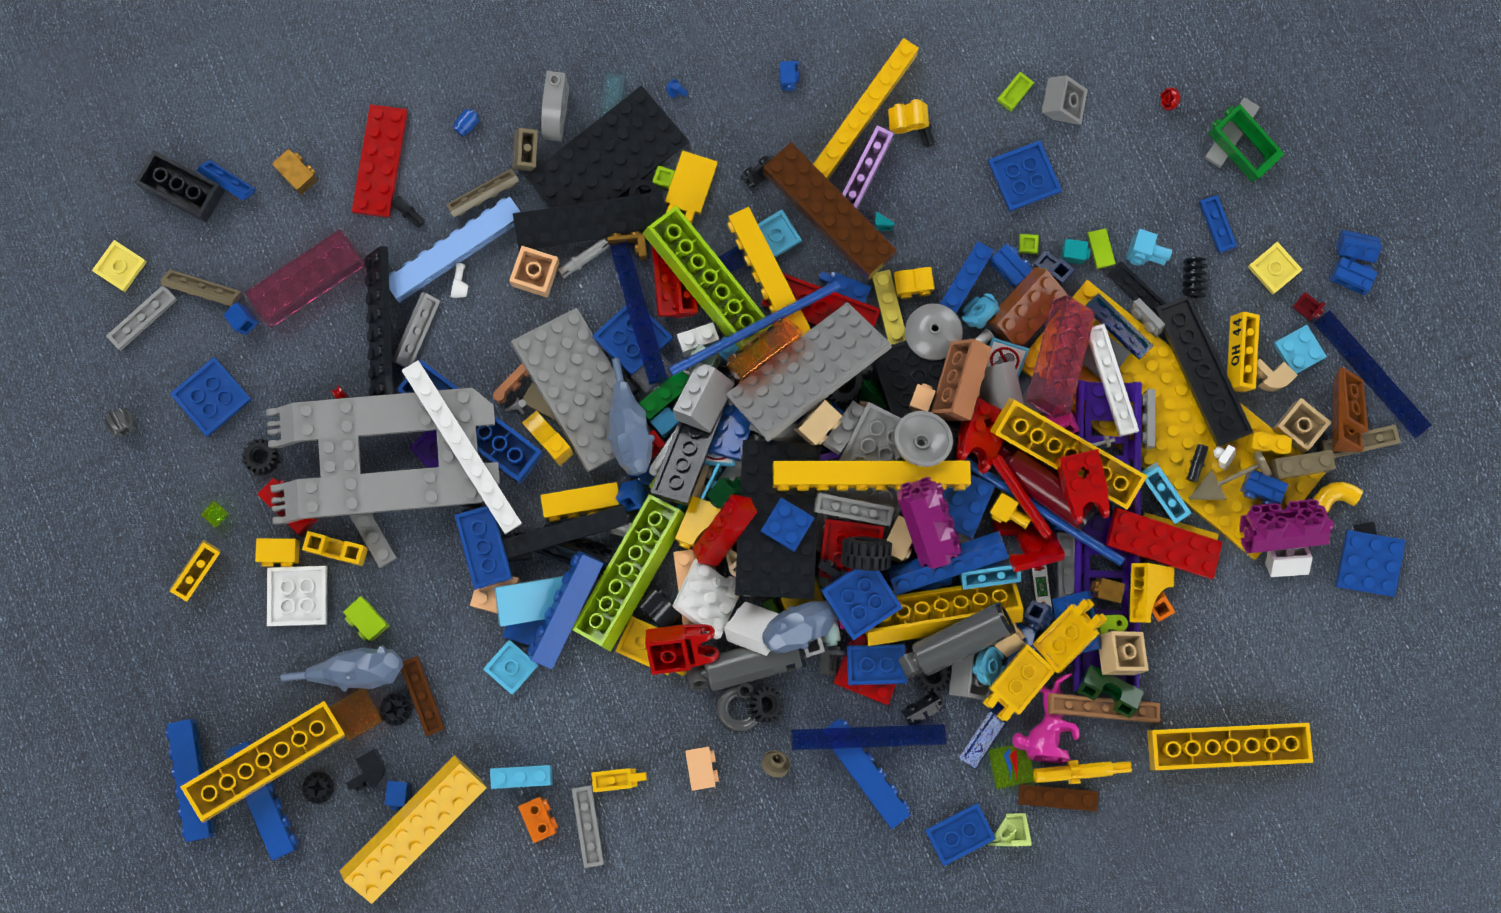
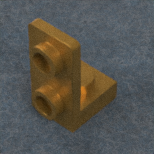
M631 232L630 235L615 233L611 237H607L609 245L638 243L634 244L635 255H639L640 261L647 260L646 238L641 232Z

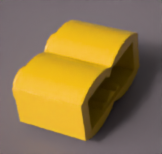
M919 99L912 100L906 105L895 104L894 107L888 109L889 129L894 134L906 133L929 126L928 105Z
M931 267L901 270L893 273L896 295L901 297V299H910L915 294H919L920 297L930 296L931 292H934Z
M1257 432L1247 437L1246 451L1254 454L1260 450L1262 454L1265 453L1271 457H1282L1291 452L1292 438L1286 435L1272 436L1265 432Z

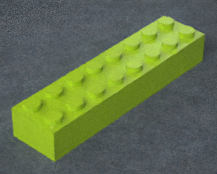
M677 206L657 219L642 233L725 337L766 317ZM772 325L737 342L735 345L739 347L738 352Z
M650 494L648 495L574 623L573 631L611 652L675 541L685 513Z

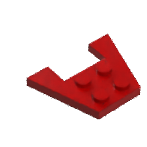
M994 519L992 520L994 531H999L1000 535H1015L1024 553L1010 554L1009 562L1014 573L1064 560L1065 552L1053 530H1051L1049 536L1043 538L1035 526L1028 525L1024 529L1015 522L1007 521L1006 523L1002 521L999 523Z

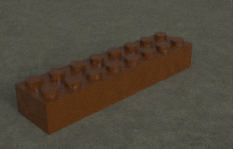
M792 142L763 167V174L867 281L895 256L897 249Z

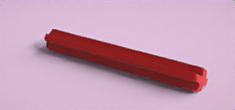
M995 456L991 461L1040 535L1046 538L1051 534V529L1002 456Z

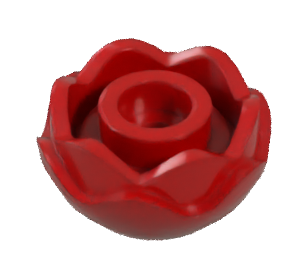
M1173 87L1165 88L1160 95L1161 106L1167 111L1175 109L1181 100L1180 93Z

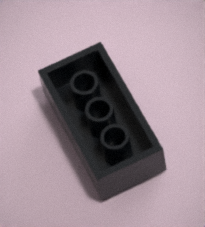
M154 150L134 182L142 190L207 223L225 192L218 183Z

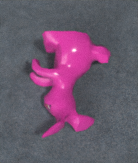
M1072 673L1056 679L1052 690L1045 683L1039 691L1042 692L1044 698L1043 707L1045 715L1043 720L1029 732L1027 737L1021 733H1015L1012 738L1013 746L1020 750H1025L1030 760L1066 764L1068 760H1071L1068 751L1059 748L1061 732H1070L1073 739L1077 740L1080 736L1079 728L1075 723L1062 720L1064 715L1048 714V694H1062L1060 685L1065 679L1072 676Z

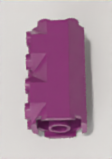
M924 477L916 482L903 483L900 486L901 490L897 492L898 502L920 565L925 567V564H927L928 568L931 569L951 563L950 558L953 556L957 558L962 552L958 532L955 533L953 517L948 512L949 505L947 499L944 500L943 497L944 491L941 482L936 483L931 481L930 477Z
M1314 499L1290 501L1285 510L1281 509V506L1276 503L1253 505L1248 514L1241 515L1239 530L1244 532L1241 544L1246 554L1330 544V530H1333V521L1328 519L1325 507L1319 505V502Z

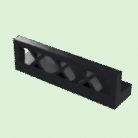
M587 538L574 540L572 544L564 543L536 551V553L570 564L573 555H577L578 551H582L604 563L598 574L602 576L617 549ZM582 546H589L592 550H585ZM606 552L608 554H611L610 558L602 556L600 553Z

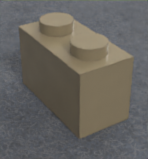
M518 128L514 132L513 170L531 172L536 167L538 130Z

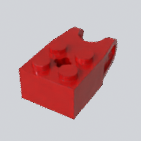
M979 397L977 398L971 420L962 421L957 434L958 442L955 453L957 461H964L971 452L978 459V471L985 474L991 468V461L997 456L1003 439L990 432L1002 409Z
M1099 449L1055 458L1063 495L1075 523L1078 525L1083 522V508L1089 502L1097 506L1102 518H1108L1110 512L1108 488ZM1081 468L1082 470H1084L1083 478L1082 476L1078 475V472L1081 471Z
M684 624L646 629L645 646L652 675L691 670V667L716 661L719 658L718 649L701 644L715 636L714 627L706 624ZM704 631H709L707 634H701ZM714 653L712 656H705L706 654Z

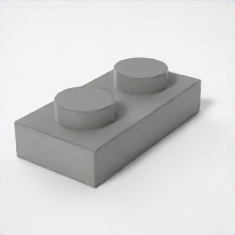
M1140 298L1135 300L1130 312L1135 319L1145 326L1149 333L1157 337L1162 333L1165 323Z

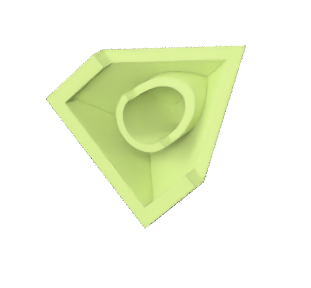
M1026 813L1006 814L1005 819L994 835L996 839L991 841L988 846H1031Z

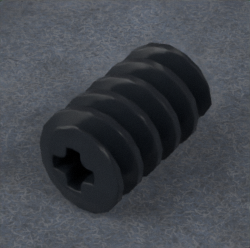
M1189 257L1183 260L1185 265L1183 267V272H1185L1183 279L1185 281H1183L1182 285L1185 288L1182 290V293L1185 296L1190 295L1191 298L1206 297L1205 293H1201L1202 290L1207 289L1206 286L1201 285V283L1207 282V279L1202 278V276L1207 275L1206 271H1202L1203 268L1208 267L1207 264L1202 263V261L1207 260L1206 258Z

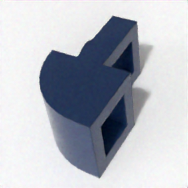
M1047 250L1034 263V267L1047 269L1060 286L1075 272L1072 266L1061 258L1058 260Z

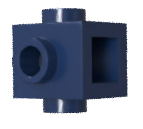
M1032 600L1023 617L1030 629L1036 632L1039 630L1045 632L1054 622L1055 615L1051 611V607L1046 603Z

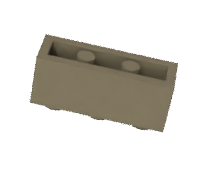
M1332 450L1278 458L1269 462L1271 476L1279 480L1326 473L1336 469Z

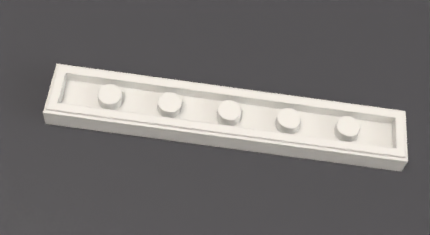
M1105 324L1086 328L1085 332L1118 435L1122 437L1138 433V425Z

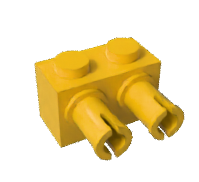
M1003 491L999 493L990 508L991 518L999 523L1002 521L1007 523V521L1012 520L1026 529L1031 521L1025 513L1017 509L1019 502Z

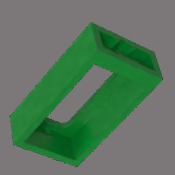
M1241 104L1236 107L1230 106L1224 111L1223 114L1225 116L1222 119L1218 118L1211 124L1212 128L1207 133L1244 175L1253 182L1262 177L1284 153ZM1230 121L1241 130L1264 156V160L1256 168L1252 166L1222 132V129Z

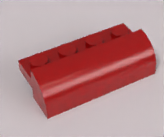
M651 245L657 316L684 318L697 314V301Z

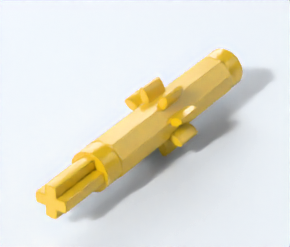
M1071 760L1066 763V766L1035 768L1033 770V777L1035 783L1068 780L1069 784H1080V779L1113 776V774L1132 772L1130 761L1078 764V760Z

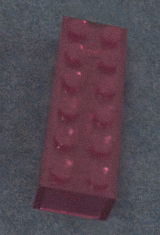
M339 229L247 290L245 294L264 322L272 328L365 266L364 261L343 231Z
M1069 295L1052 301L1026 402L1054 418L1068 415L1071 412L1096 312Z

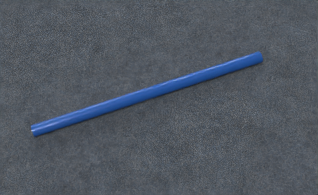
M836 280L668 367L671 375L674 376L832 294L841 289L840 284Z
M966 457L964 461H970V470L973 473L994 484L995 487L1017 500L1004 480L990 471H987L985 474L978 471V464ZM1030 498L1043 518L1118 566L1122 565L1125 560L1124 557L1087 533L1078 531L1049 509Z

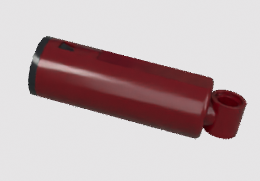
M1002 442L997 455L1002 456L1027 495L1081 532L1098 509L1097 506L1092 502L1087 503L1083 508V522L1077 525L1063 495L1059 474L1019 448L1015 452L1012 447Z

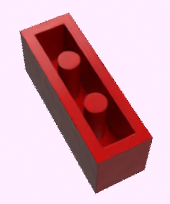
M273 478L257 495L271 509L272 506L285 505V503H271V499L274 497H285L284 491L272 493L271 485L286 482L282 479L278 481ZM285 510L275 512L280 517L286 516ZM302 519L288 523V525L297 534L303 536L319 519Z

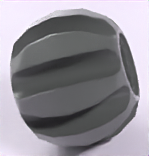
M123 408L113 410L107 415L105 420L107 430L116 437L130 434L136 424L133 414Z

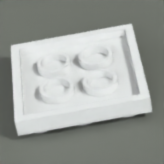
M695 559L672 607L694 624H706L714 627L715 636L713 638L717 640L721 638L724 627L732 614L739 596H735V587L728 588L727 586L716 585V578L724 577L709 565L698 563V560Z
M327 566L267 568V626L327 625Z

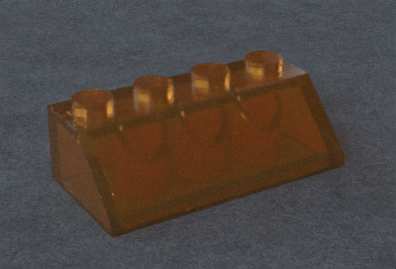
M788 317L785 320L779 319L773 324V329L769 332L767 330L763 331L758 336L759 339L757 341L747 343L742 348L744 351L738 355L734 353L727 359L726 367L739 384L802 337V330Z

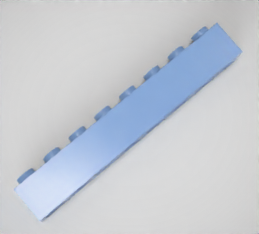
M510 197L499 200L495 207L484 210L480 217L469 220L465 227L460 230H454L450 233V237L444 241H437L433 248L428 251H422L418 258L404 263L397 272L389 273V290L399 303L456 266V263L462 262L515 226L513 213H518L520 210Z

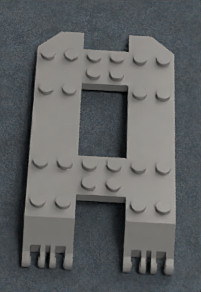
M474 388L438 390L478 453L476 427L495 425L494 405ZM415 392L295 402L278 408L266 409L267 417L280 416V421H269L267 423L269 428H280L267 430V434L269 436L281 434V440H270L268 448H282L298 442L318 440L321 476L319 478L297 479L283 484L271 485L272 493L284 491L285 496L271 499L273 504L285 503V505L272 506V511L280 512L285 510L286 513L284 517H273V525L288 524L310 518L478 504L484 501ZM437 431L439 467L361 474L359 437ZM498 462L484 463L498 485L500 483Z

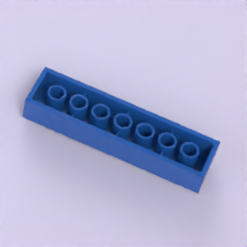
M419 361L437 390L459 389L425 362ZM406 378L397 388L400 394L415 392ZM496 416L495 425L476 427L478 453L490 462H498L499 469L520 485L544 456L540 449Z

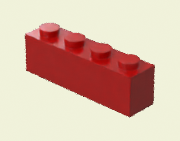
M733 494L730 496L692 549L698 563L719 565L757 513L751 498Z

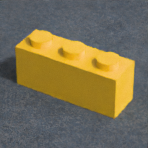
M203 539L171 586L170 592L187 602L220 554V549Z

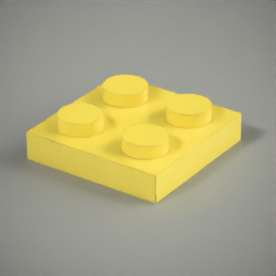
M114 240L92 271L123 292H126L147 261Z
M1278 242L1248 266L1272 295L1302 271V268Z

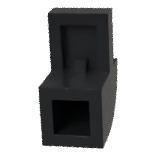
M373 749L356 759L363 774L346 783L349 790L355 789L359 791L367 786L366 782L369 783L370 787H375L382 780L385 772L384 762L378 750Z

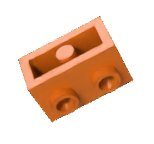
M540 796L518 806L533 843L557 833L556 829L559 827L555 817L551 818L548 810L551 807L547 799H543Z

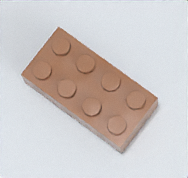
M976 339L951 341L931 413L938 415L946 421L971 420L992 347Z

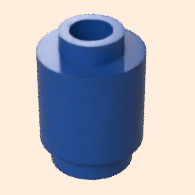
M471 108L470 110L464 109L454 121L452 128L464 137L479 123V115Z

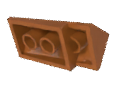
M1342 367L1339 368L1333 379L1332 451L1362 452V433L1368 432L1364 381Z

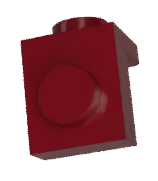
M1304 292L1292 308L1308 321H1311L1313 318L1318 319L1325 311L1323 307L1326 303L1324 301L1319 303L1308 293Z

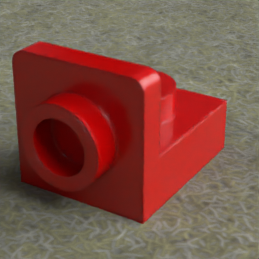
M654 429L649 432V435H654L655 437L652 442V459L660 453L665 445Z

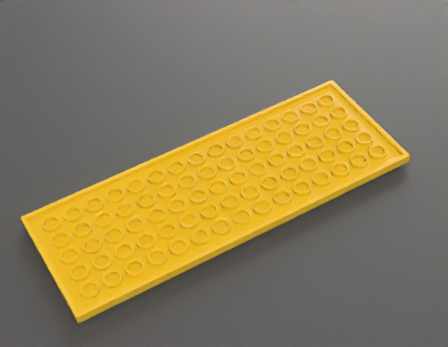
M1086 280L1029 348L1021 371L1031 379L1040 373L1041 377L1046 381L1047 388L1045 390L1063 405L1066 404L1076 415V381L1101 382L1098 376L1077 362L1080 355L1089 345L1085 330L1089 327L1105 324L1108 336L1130 351V354L1119 368L1123 382H1142V394L1147 389H1155V447L1143 449V444H1141V468L1145 470L1157 462L1186 505L1245 552L1241 544L1244 532L1239 530L1241 515L1248 514L1253 505H1263L1261 500L1256 498L1255 500L1244 497L1243 492H1240L1246 474L1220 486L1227 500H1189V497L1211 469L1219 482L1257 464L1254 454L1246 451L1247 437L1250 435L1220 446L1224 450L1228 445L1236 448V456L1227 470L1219 467V459L1215 458L1213 453L1217 446L1171 347L1158 336L1155 337L1152 333H1149L1140 321L1135 319L1089 280ZM1131 402L1130 404L1134 413V402ZM1241 404L1254 433L1265 432L1272 436L1278 435L1269 425ZM1091 421V428L1101 436L1119 437L1115 422ZM1130 434V440H1134V434ZM1112 444L1122 452V444ZM1204 444L1208 446V452L1204 461L1205 467H1202L1198 483L1188 481L1186 477L1191 466L1190 460L1193 459L1197 445ZM1291 445V452L1282 457H1271L1265 453L1262 455L1269 466V462L1274 459L1303 454ZM1325 473L1281 480L1288 483L1287 490L1280 504L1281 509L1285 510L1290 501L1304 500ZM1262 552L1248 553L1247 555L1256 560Z

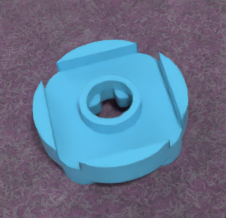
M986 293L983 294L985 297L979 298L977 296L965 306L963 310L965 314L962 316V319L969 327L983 328L987 321L999 312L1000 307L993 295Z
M987 647L981 650L976 662L973 664V673L977 674L978 680L983 685L991 686L1005 668V666H1002L1004 655L996 647Z

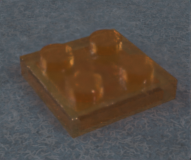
M363 688L329 706L347 741L384 722L368 691Z

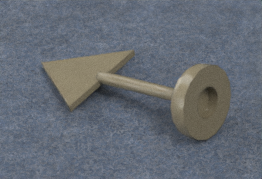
M1258 450L1254 453L1257 464L1219 482L1211 469L1189 497V500H1227L1220 486L1260 468L1265 476H1269L1272 473L1261 451Z

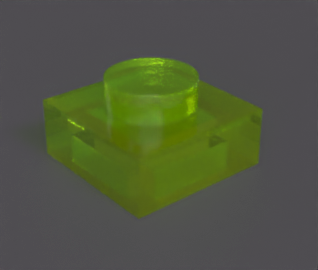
M214 500L201 513V516L215 528L229 515Z

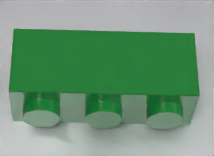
M684 371L670 377L638 403L646 411V419L649 422L665 408L671 407L678 401L689 380Z

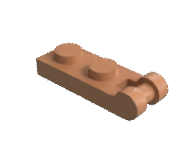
M523 364L494 391L493 398L498 404H504L507 400L506 396L512 390L515 391L520 387V381L525 376L529 377Z

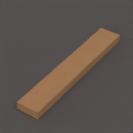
M1048 694V714L1160 723V703L1140 701L1138 710L1129 719L1112 710L1114 700L1111 698L1097 697L1094 701L1086 696Z

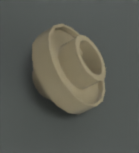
M771 750L764 754L761 765L768 775L783 777L789 772L791 762L783 752Z

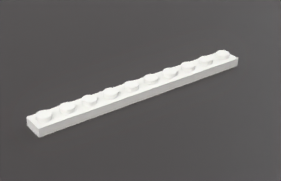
M416 361L404 368L402 372L503 532L507 534L520 526L522 523L420 362Z

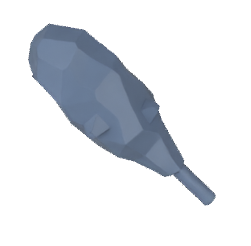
M614 358L612 363L616 384L613 386L612 405L609 411L610 434L608 435V440H611L612 449L619 465L628 474L637 476L645 473L650 465L652 442L655 437L648 433L646 411L635 400L628 383L623 379L620 359Z
M827 600L811 601L796 607L789 606L787 610L778 614L768 623L762 634L763 643L775 653H786L799 648L807 649L809 642L828 635L831 627L839 618Z
M380 646L379 649L358 648L340 652L323 662L307 668L305 672L281 674V681L306 679V681L337 686L342 691H347L348 688L374 689L393 683L404 665L402 659L394 650L386 649L384 646Z

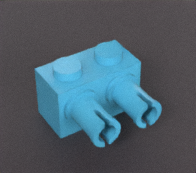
M1139 229L1131 239L1125 260L1130 261L1131 264L1136 266L1144 265L1148 260L1164 266L1171 257L1172 249L1156 245L1158 234Z

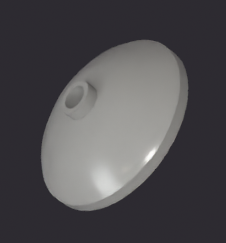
M926 304L917 308L909 316L905 326V338L908 346L916 355L927 360L946 358L951 341L962 340L963 330L960 319L954 311L941 304ZM937 326L938 331H933L931 327Z
M915 411L907 414L899 421L894 433V442L898 452L906 461L916 466L931 467L947 458L952 449L953 436L947 423L938 415L927 411ZM918 442L923 443V446H919Z

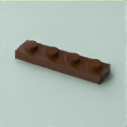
M419 656L403 661L404 666L401 670L426 737L445 730Z
M1019 784L1017 804L1097 811L1098 791Z

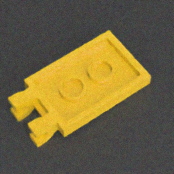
M682 151L665 199V204L669 205L666 213L677 206L680 210L686 211L685 217L692 224L695 213L701 215L718 161Z
M1083 599L1078 606L1071 604L1033 643L1057 673H1061L1100 634L1097 628L1108 620L1103 613L1100 615L1096 614L1092 619L1086 614L1095 605L1091 599L1087 601Z
M631 616L615 652L650 667L645 646L646 629L657 627ZM680 671L675 673L684 676L686 671Z
M1025 644L988 688L992 693L982 703L987 708H993L999 702L1005 708L996 716L1001 721L1005 720L1007 722L1013 713L1016 715L1021 714L1055 673V670L1034 649Z

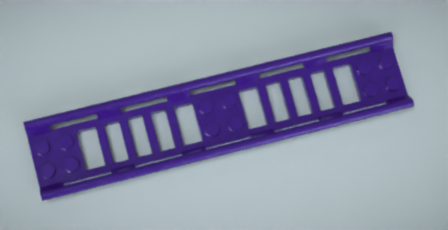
M1077 380L1076 422L1080 431L1076 432V435L1089 443L1103 441L1104 436H1091V421L1114 422L1102 382ZM1142 382L1124 383L1130 403L1134 402V416L1139 432L1134 433V440H1130V435L1122 437L1109 436V439L1115 438V442L1111 444H1122V456H1112L1129 466L1130 460L1133 459V468L1141 472ZM1141 488L1128 510L1122 507L1123 510L1141 515ZM1092 516L1082 531L1105 545L1112 516L1108 518ZM1075 538L1074 594L1082 592V574L1083 592L1090 591V577L1121 578V583L1125 584L1121 600V610L1094 609L1095 615L1102 613L1104 615H1123L1128 621V626L1124 632H1140V623L1129 622L1130 614H1128L1131 563H1140V557L1108 547L1125 558L1121 565V571L1090 570V555L1101 554L1084 543L1082 554V542ZM1099 652L1082 653V671L1081 654L1073 660V690L1078 689L1081 678L1090 664L1101 669ZM1140 674L1113 675L1140 689Z

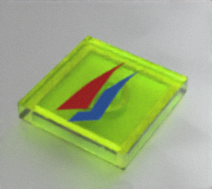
M1013 745L988 750L996 789L1034 782L1031 760L1028 759L1025 750L1015 748Z

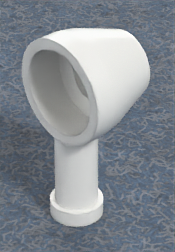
M456 263L450 296L452 298H461L467 295L468 285L461 281L465 264Z

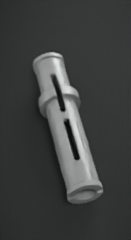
M603 238L578 256L571 257L569 262L557 269L562 278L565 279L574 271L581 270L583 265L610 248L607 240Z

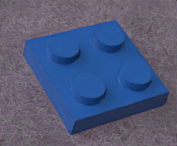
M780 498L760 532L795 552L813 522L814 517L785 499Z

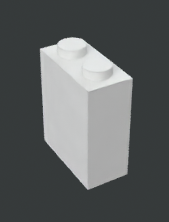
M744 602L724 627L727 641L767 656L771 650L763 643L762 634L768 623L778 613Z

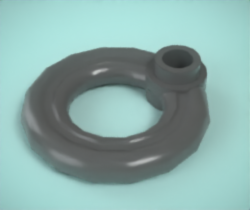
M748 682L729 687L721 694L717 702L719 720L725 727L733 731L743 732L752 729L758 724L755 721L756 719L750 718L752 714L746 719L737 720L730 715L728 710L730 701L735 697H751L748 694L754 691L752 685ZM745 686L749 688V692L746 694L742 693V688ZM761 700V701H760V708H761V710L763 711V703H762V700Z

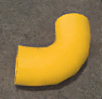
M1332 482L1322 487L1313 499L1317 500L1319 505L1324 506L1328 514L1331 506L1336 501H1344L1351 506H1355L1360 500L1363 490L1349 483Z

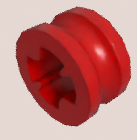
M339 385L336 390H331L336 399L349 398Z

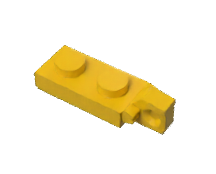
M636 768L591 773L593 792L633 788L638 786L637 781L647 780V772L636 773Z

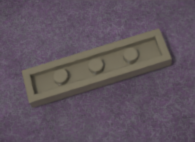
M510 168L449 202L446 206L453 218L461 216L470 208L477 207L488 198L497 196L504 189L513 187L519 180Z
M169 270L161 278V285L180 290L190 295H196L206 300L216 301L226 306L234 305L241 298V291L177 271Z
M1396 424L1362 433V452L1401 443ZM1332 439L1320 442L1322 451L1332 450ZM1332 451L1334 458L1361 453Z

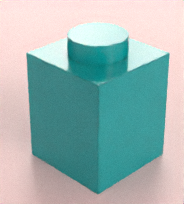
M1065 239L1062 245L1061 259L1067 263L1083 265L1086 259L1090 257L1091 249L1088 248V242Z

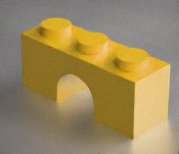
M307 531L302 550L363 567L368 548L356 543L341 541Z

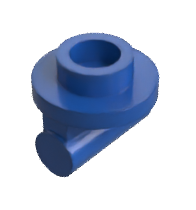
M672 79L667 84L666 90L671 98H675L677 94L683 97L688 94L687 90L679 84L677 79Z

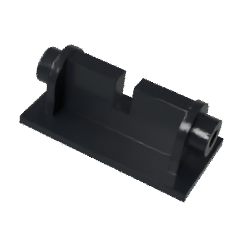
M765 155L758 160V165L754 168L750 166L743 172L744 175L740 178L747 179L745 183L748 188H754L764 180L761 176L763 167L775 156Z
M934 692L925 695L916 703L907 705L901 713L905 716L909 726L912 724L916 725L925 720L923 712L926 711L930 717L941 711L940 708L943 707V704Z

